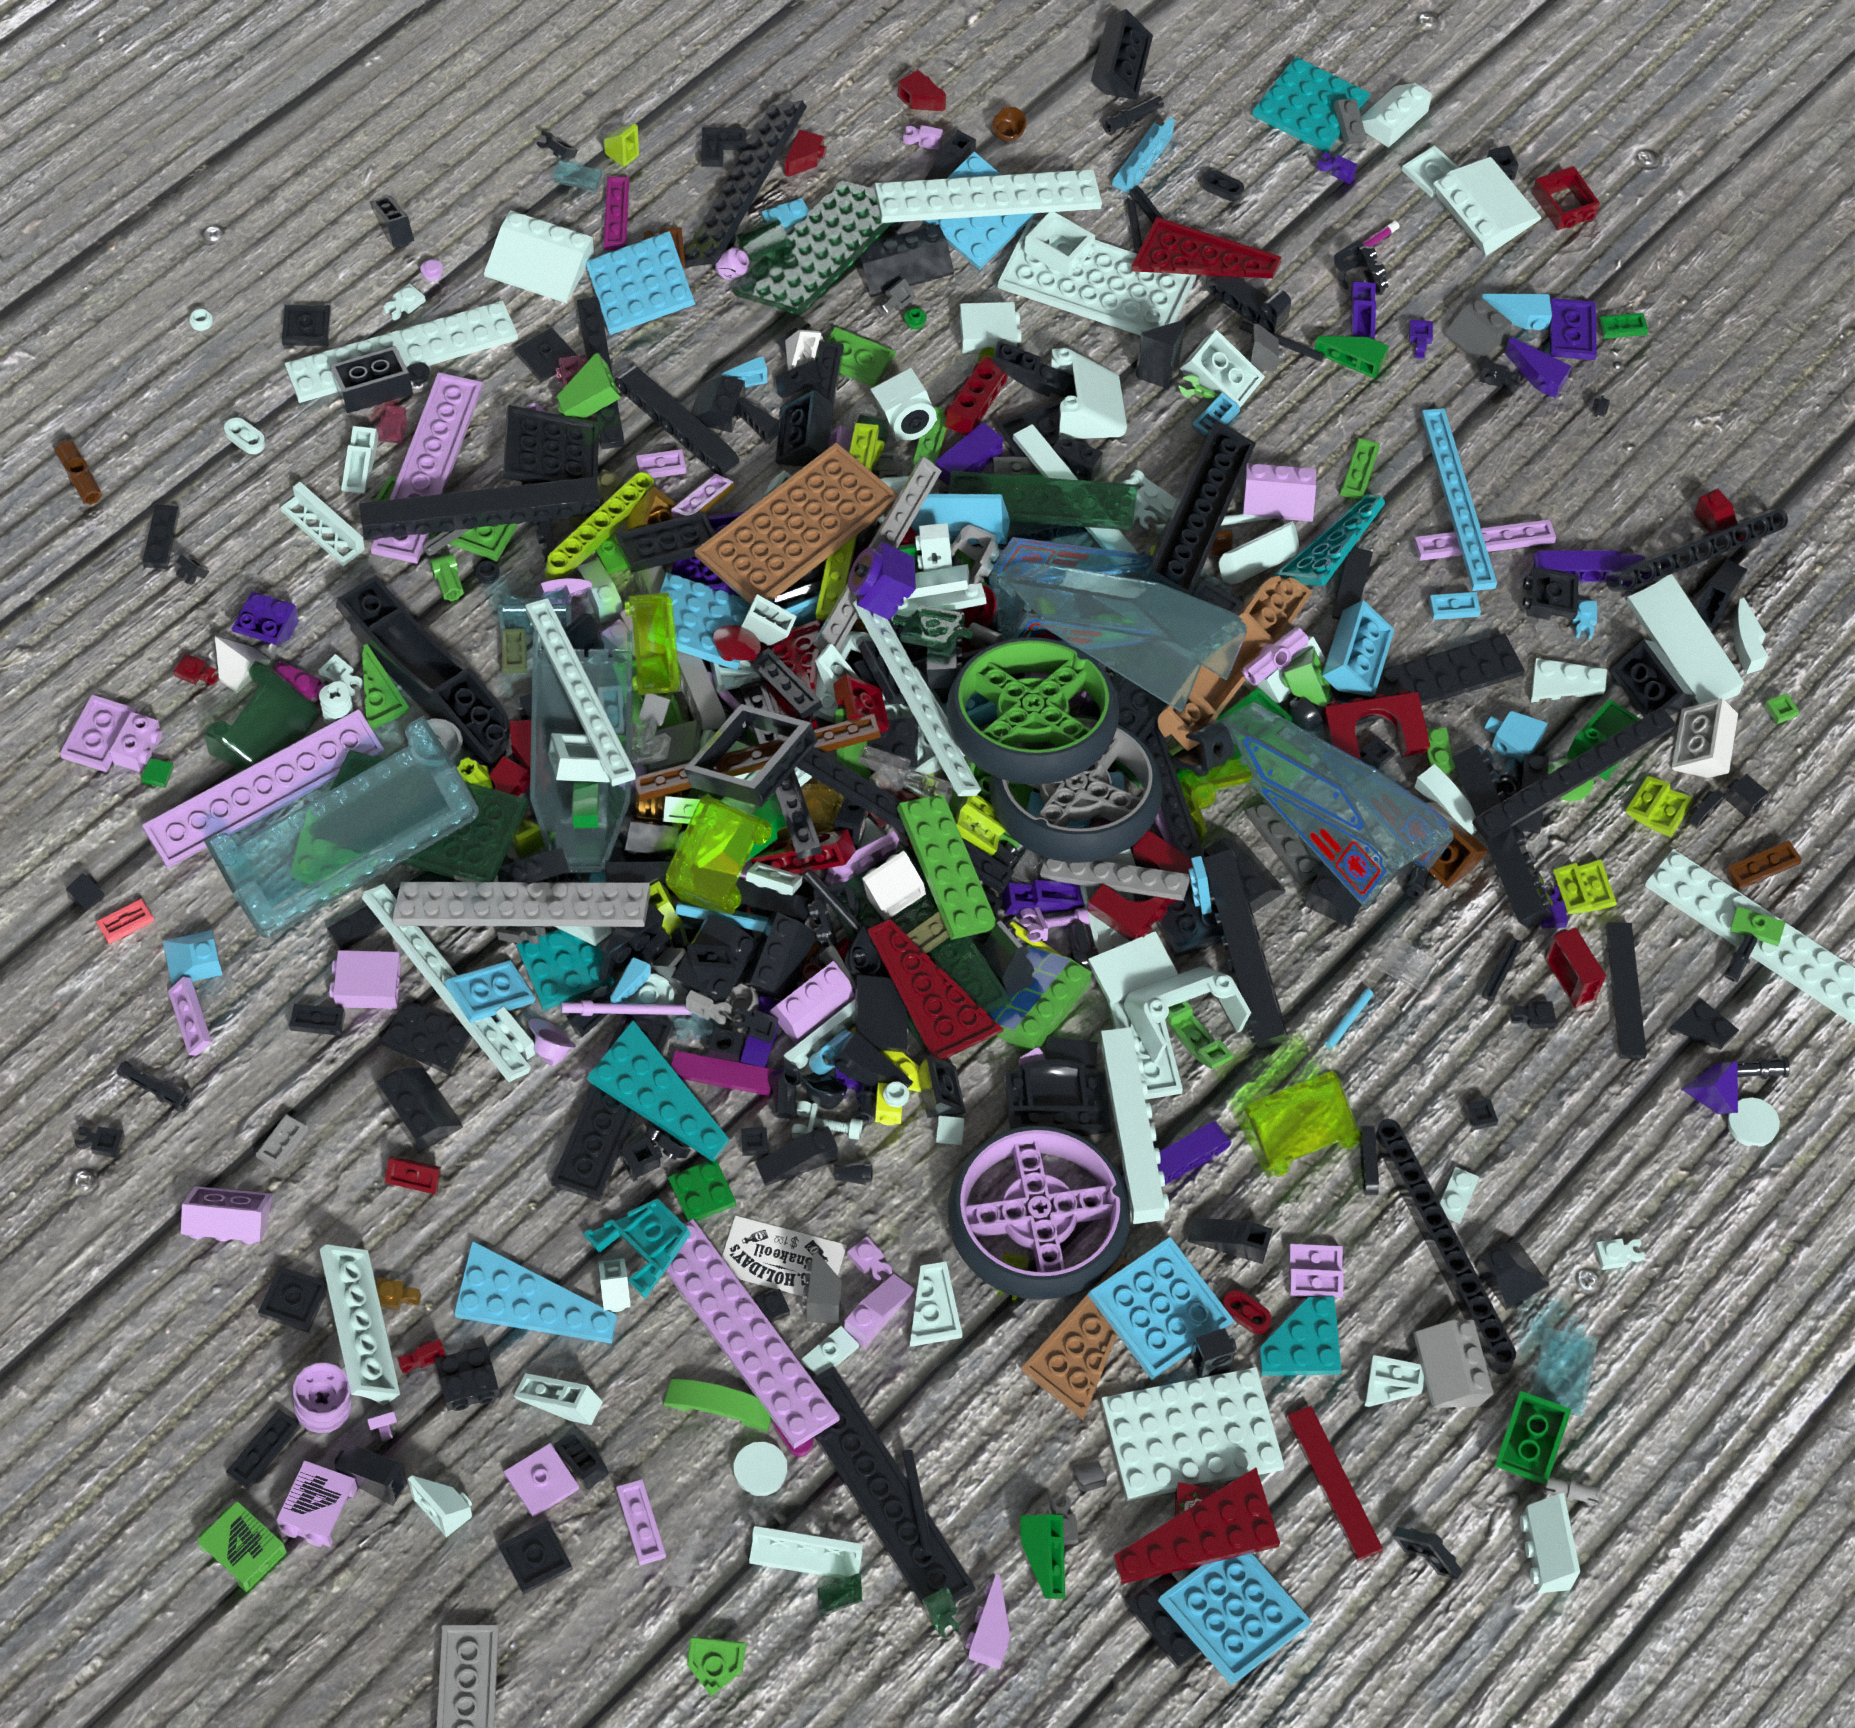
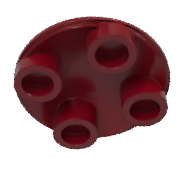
M722 626L715 631L713 636V642L721 652L720 657L725 661H733L734 659L754 661L760 651V641L756 635L741 626Z

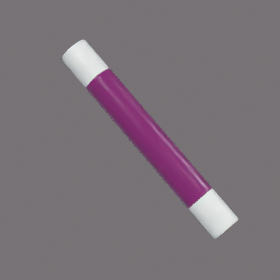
M1393 221L1365 240L1363 245L1374 246L1399 228L1398 222ZM1348 256L1347 259L1350 261L1354 256Z

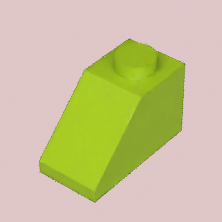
M635 123L620 126L604 138L605 154L622 167H625L639 156L638 126Z

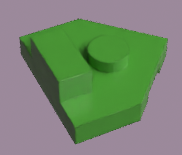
M690 1636L687 1666L711 1697L743 1672L746 1642Z

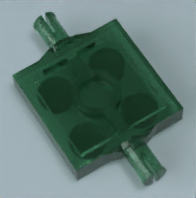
M919 605L917 610L908 617L897 614L893 617V624L905 626L901 633V641L947 650L954 638L959 636L971 639L973 635L972 628L961 627L965 622L964 613Z

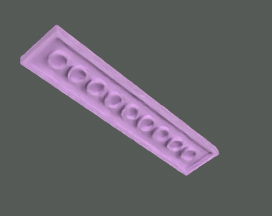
M443 373L437 374L389 500L444 494L483 389V382ZM429 533L374 540L371 546V554L418 563L423 550V543L426 542Z
M358 709L142 825V829L166 868L169 869L384 753V748Z
M694 1219L685 1223L684 1225L689 1229L691 1235L665 1272L795 1449L838 1422L839 1415Z

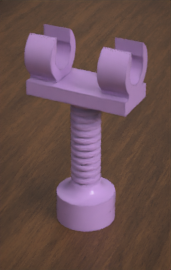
M1034 907V910L1025 908L1020 911L1022 916L1020 921L1023 926L1027 927L1029 934L1026 935L1030 942H1038L1041 939L1046 941L1048 938V928L1073 925L1078 922L1089 925V914L1086 908L1075 909L1074 914L1070 916L1046 919L1043 917L1039 907Z

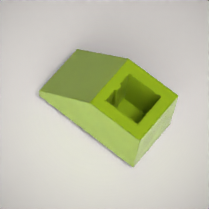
M658 881L650 886L649 902L664 915L661 930L670 935V941H672L671 933L678 924H684L680 915L675 914L676 906L669 891Z

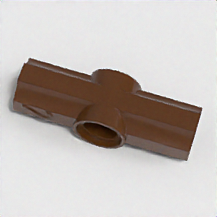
M65 440L60 442L55 448V453L69 477L70 484L75 487L83 504L92 505L97 503L102 497V493L88 469L87 462L82 458L73 441Z

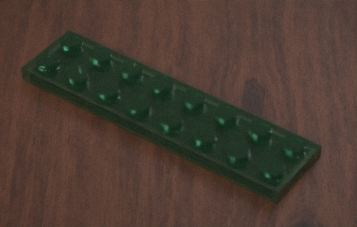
M951 471L948 494H1001L1012 522L1133 531L1138 485Z

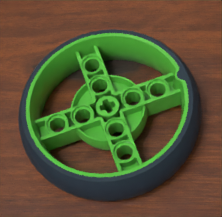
M1028 637L999 642L973 656L961 668L952 683L947 700V718L951 734L959 749L972 763L983 771L997 778L1015 783L1049 784L1080 774L1102 757L1116 733L1119 721V704L1115 688L1109 676L1085 652L1060 641ZM1039 672L1051 675L1047 679L1025 678L1016 680L1009 674ZM1081 690H1084L1091 696L1100 710V719L1092 729H1089L1069 715L1068 701ZM975 692H978L997 705L996 714L998 719L983 732L972 723L965 711L966 703ZM1048 740L1057 746V748L1044 750H1028L1014 747L1020 741L1040 743Z

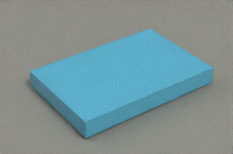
M511 960L448 978L445 982V986L469 1023L494 1016L496 1011L502 1007L510 1011L533 1004L536 999Z

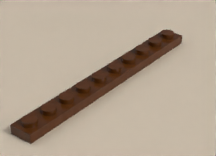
M874 714L815 729L814 732L818 742L813 747L825 753L881 738ZM789 737L725 753L711 771L734 777L761 770ZM689 763L636 777L635 784L640 802L693 788L684 770Z

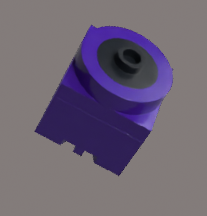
M883 542L876 549L868 547L863 550L853 564L848 579V588L850 592L856 594L857 606L890 620L898 610L897 605L902 606L904 604V597L909 598L916 590L914 557Z

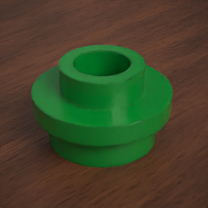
M911 308L905 312L904 321L909 328L920 329L926 323L927 315L920 308Z

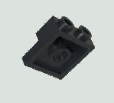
M1533 567L1529 576L1526 575L1523 581V589L1527 590V595H1524L1522 608L1527 609L1526 616L1549 620L1552 615L1575 619L1578 614L1579 575Z
M487 1345L435 1358L447 1411H461L468 1408L469 1405L491 1403L495 1398L500 1397Z

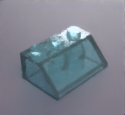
M500 598L498 615L501 635L502 629L526 628V635H537L526 613L525 605L547 598ZM548 598L565 630L573 622L572 598Z

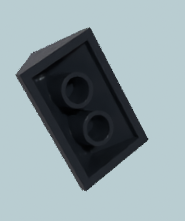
M1184 320L1141 332L1136 369L1137 379L1168 389L1179 366L1185 328Z

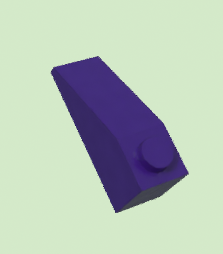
M1510 337L1505 352L1506 356L1535 389L1556 398L1568 380L1572 366L1515 338Z

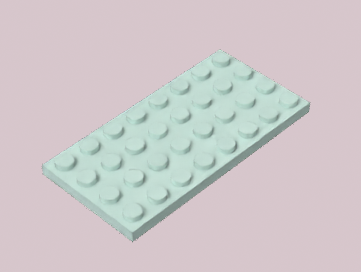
M1031 219L1027 223L998 281L999 289L1141 336V332L1177 321L1197 275L1131 272V266L1137 253L1095 240L1094 245L1096 248L1093 255L1083 261L1078 271H1074L1067 277L1024 252L1026 236L1040 223ZM1056 231L1045 242L1067 256L1079 246Z

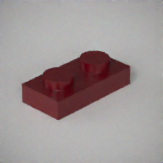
M391 1155L388 1159L385 1183L436 1194L441 1167Z

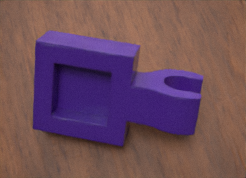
M1323 153L1322 161H1317L1316 168L1320 171L1331 170L1332 176L1351 184L1355 178L1357 164L1339 155L1334 158L1328 153Z
M1410 320L1409 342L1416 343L1415 358L1424 359L1427 344H1432L1433 321Z

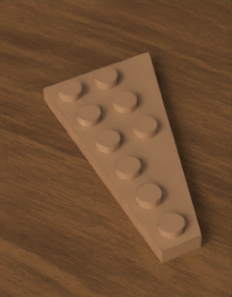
M1121 1256L1094 1288L1131 1263ZM1087 1294L1022 1366L1021 1372L1080 1419L1084 1420L1118 1335Z

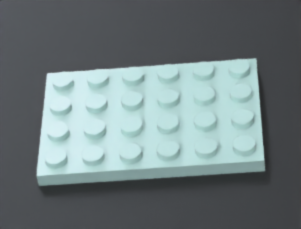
M1257 1367L1101 1398V1405L1126 1501L1175 1492L1178 1482L1201 1487L1236 1480L1257 1467L1259 1475L1281 1471L1285 1467Z

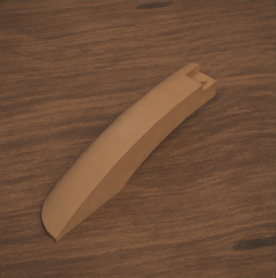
M1275 576L1266 580L1255 591L1228 629L1184 679L1160 713L1158 726L1164 737L1172 734L1187 751L1200 744L1186 738V734L1192 731H1199L1204 728L1203 724L1217 719L1230 699L1245 682L1246 678L1242 673L1243 667L1260 655L1264 645L1268 643L1274 644L1281 639L1312 594V591L1307 586L1300 584L1298 580L1291 577L1285 579Z

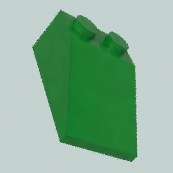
M1520 1391L1494 1467L1546 1486L1572 1409Z

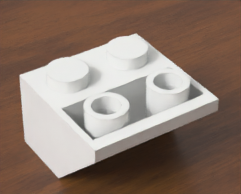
M905 851L890 856L886 863L878 868L869 870L865 877L862 878L869 902L884 921L926 894L924 884Z

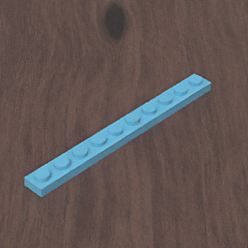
M1445 408L1422 410L1421 418L1472 591L1496 589L1497 581Z

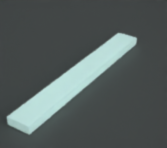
M1033 424L1013 434V440L1104 551L1139 555ZM1106 553L1114 563L1138 561L1141 558L1135 557L1136 560H1131L1134 556ZM1137 562L1118 564L1116 566L1118 569H1125Z

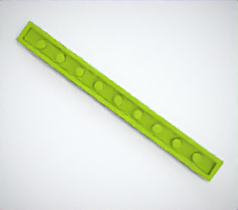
M855 423L849 454L871 471L879 426ZM858 534L827 558L816 609V619L826 620L848 583Z

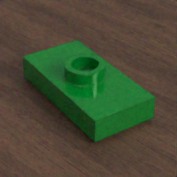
M1644 313L1599 317L1598 322L1603 339L1643 336L1648 333Z

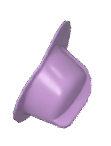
M542 1019L529 1020L528 1025L535 1034L534 1052L541 1056L543 1061L550 1066H555L558 1061L566 1057L570 1049L576 1047L568 1036L553 1023Z

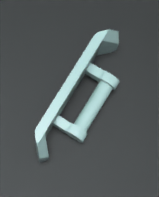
M1293 521L1224 553L1219 561L1223 583H1240L1295 557L1299 551V541Z

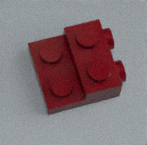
M845 674L833 683L835 700L838 705L846 708L848 719L853 720L874 714L881 733L890 728L880 688L848 674Z

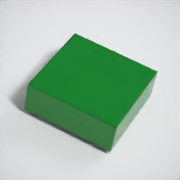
M149 758L141 777L142 783L166 788L174 769L173 763Z

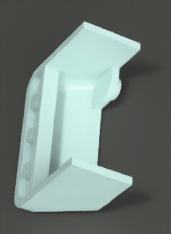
M1198 967L1137 989L1127 995L1124 1001V1009L1153 1063L1159 1061L1167 1045L1157 1024L1167 1018L1169 1013L1168 1007L1208 992L1218 997L1236 1031H1242L1251 1011L1230 976L1208 967Z

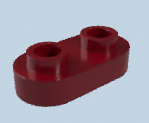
M1233 1290L1225 1295L1222 1305L1234 1321L1254 1334H1262L1269 1329L1272 1317L1267 1308L1242 1291ZM1237 1304L1240 1308L1233 1309L1231 1305ZM1259 1319L1262 1323L1257 1325L1253 1320Z

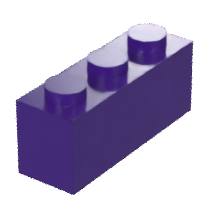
M982 422L935 461V466L942 471L938 478L953 489L965 486L973 475L985 469L986 465L993 460V457H999L1002 454L1003 437Z

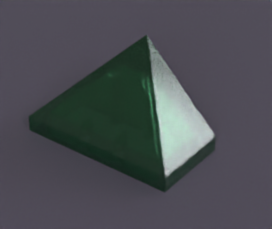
M854 1574L817 1588L820 1616L828 1615L863 1601L861 1574Z

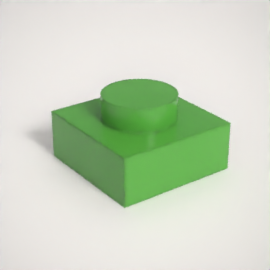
M1788 693L1767 700L1765 704L1766 709L1776 724L1795 718L1800 712Z

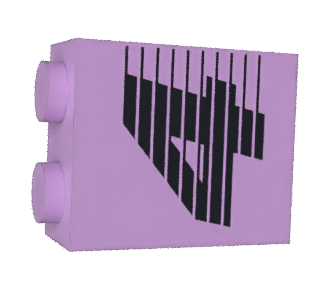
M304 1461L277 1518L281 1532L293 1538H296L297 1535L304 1537L307 1542L314 1546L321 1547L323 1544L331 1547L333 1541L330 1534L348 1496L353 1498L357 1491L355 1478Z

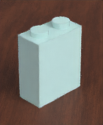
M1014 302L960 304L959 320L962 354L994 353L998 341L1016 348L1017 343H1021V329H1017V325L1020 324L1019 311H1015Z

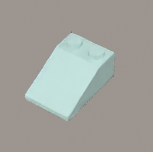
M1217 330L1204 338L1180 367L1186 375L1195 374L1199 376L1198 382L1201 386L1217 394L1223 392L1240 407L1265 378Z

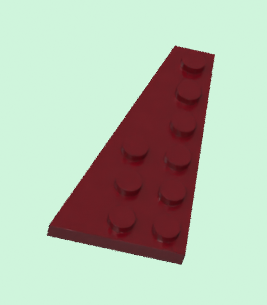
M1156 217L1131 266V272L1273 279L1281 264L1282 257Z
M891 919L867 930L929 1055L945 1060L1003 1032V1028L998 1023H995L955 981L932 962L930 957L924 951L922 952Z

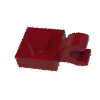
M186 653L173 671L176 678L194 685L199 680H202L214 686L219 679L215 675L216 669L208 666L206 661Z

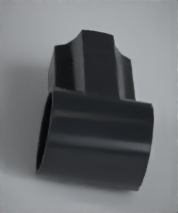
M1083 922L1074 923L1067 928L1072 950L1071 959L1091 971L1088 959L1099 955L1098 949L1093 945L1089 925Z
M793 1064L777 1069L769 1075V1085L773 1090L772 1114L776 1118L791 1119L796 1116V1086L801 1083L802 1074L800 1069Z

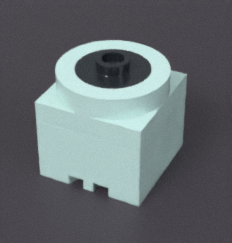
M912 368L871 389L882 419L897 442L901 439L914 440L922 437L937 421L936 411L930 402L928 394Z

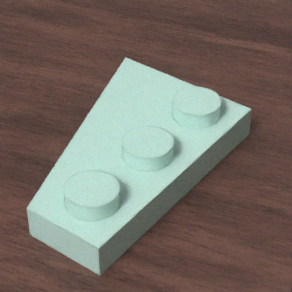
M1536 658L1531 703L1539 702L1540 699L1545 698L1558 700L1562 696L1584 697L1604 694L1607 669Z
M947 1262L920 1266L910 1347L962 1338V1330Z

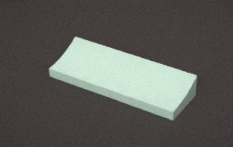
M1672 574L1650 587L1628 596L1627 604L1652 642L1658 644L1696 695L1691 700L1694 705L1722 698L1727 700L1739 695L1744 684L1743 679Z
M326 1244L320 1249L351 1395L366 1397L385 1406L399 1396L400 1391L368 1250Z

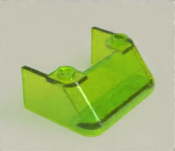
M1256 754L1255 757L1265 776L1290 790L1284 771L1275 761L1266 754ZM1250 756L1227 761L1225 765L1216 766L1209 770V774L1199 777L1192 770L1187 771L1180 779V785L1200 844L1207 833L1201 809L1213 805L1216 799L1215 791L1261 780L1265 788L1276 791V794L1294 803L1292 795L1261 779ZM1272 769L1273 773L1269 776L1268 771ZM1277 797L1281 810L1291 820L1296 807Z

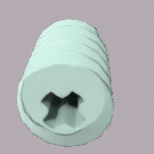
M335 681L321 689L319 699L324 722L327 726L353 713L350 690L346 683Z

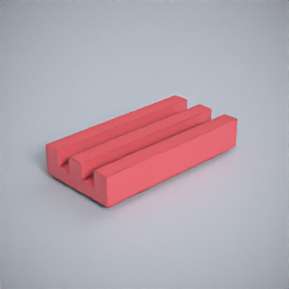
M141 898L96 921L106 941L110 944L154 922V919ZM139 909H142L141 911H139V912H137V913H135V914H133V915H131V916H127V915H129V914H131V913H133V912H135V911H137V910H139ZM120 919L119 922H117V923H115V924H113V925H111V926H109V927H107V928L105 927V926H107V925H109V924H111V923H113V922H115V921H117V920Z

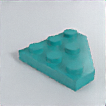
M1308 1297L1263 1343L1259 1349L1261 1376L1341 1374L1335 1297Z

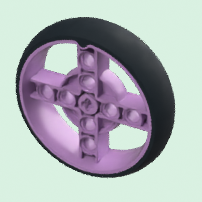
M1024 1126L993 1136L978 1146L965 1159L953 1180L949 1192L947 1216L952 1240L958 1253L979 1278L990 1286L1009 1295L1026 1299L1046 1300L1077 1293L1089 1287L1107 1273L1125 1245L1130 1226V1205L1128 1193L1120 1173L1106 1154L1096 1145L1068 1130L1050 1126ZM1041 1154L1054 1155L1073 1162L1087 1171L1100 1187L1071 1191L1059 1179L1045 1175ZM1014 1157L1018 1180L1008 1188L1002 1201L967 1206L971 1189L977 1179L996 1163ZM1024 1163H1032V1164L1035 1165V1166H1034V1167H1031V1168H1028V1167L1024 1166L1023 1164H1024ZM1036 1186L1040 1190L1032 1191L1028 1187ZM1093 1202L1096 1206L1088 1207L1084 1203ZM1059 1206H1068L1070 1210L1063 1211ZM1010 1213H1015V1214H1017L1019 1217H1018V1218H1010V1217L1008 1216V1214H1010ZM990 1217L993 1219V1221L985 1222L982 1220V1218ZM1110 1218L1107 1236L1099 1249L1082 1263L1065 1269L1060 1244L1069 1237L1076 1223ZM1007 1233L1017 1244L1033 1250L1037 1272L1017 1269L1003 1263L983 1248L976 1238ZM1040 1233H1046V1234H1048L1050 1237H1049V1238H1041V1237L1038 1236V1234H1040ZM1052 1257L1055 1261L1046 1262L1043 1258Z

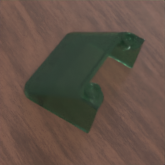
M255 661L250 667L249 675L250 679L258 684L259 687L231 726L225 721L220 720L211 724L204 733L208 752L211 756L242 770H246L302 740L318 717V708L312 701L267 665Z

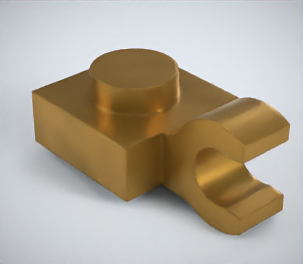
M378 1278L376 1289L381 1307L399 1310L401 1303L419 1306L422 1297L419 1294L420 1289L412 1287L405 1289L404 1281Z

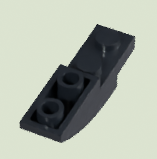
M1001 341L997 342L992 361L1012 379L1047 397H1050L1051 393L1065 398L1076 395L1074 376L1072 374L1040 363L1041 357Z

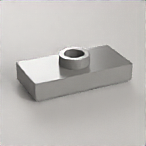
M286 1114L258 1150L256 1157L279 1170L307 1133L308 1126Z

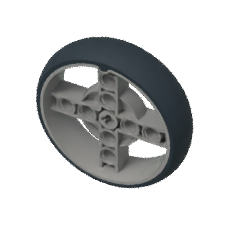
M1070 715L1089 729H1092L1100 719L1087 715ZM1120 725L1117 726L1116 733L1108 749L1087 770L1059 782L1027 784L1039 789L1044 804L1037 817L1029 814L1015 801L1008 788L1009 781L993 775L990 777L989 788L992 806L1005 831L1020 845L1035 854L1062 862H1094L1113 857L1129 849L1150 829L1157 817L1162 801L1161 774L1153 755L1138 737ZM1049 740L1040 743L1020 741L1014 746L1015 748L1028 750L1057 748ZM1114 760L1126 766L1139 780L1144 791L1142 799L1112 785L1107 769ZM1096 816L1112 821L1110 824L1093 828H1066L1070 821H1083Z

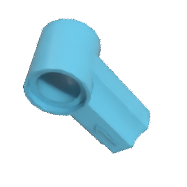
M844 1029L820 1050L815 1052L809 1060L812 1071L820 1075L833 1069L835 1066L830 1060L843 1042L853 1033ZM822 1056L826 1058L827 1063L823 1061Z

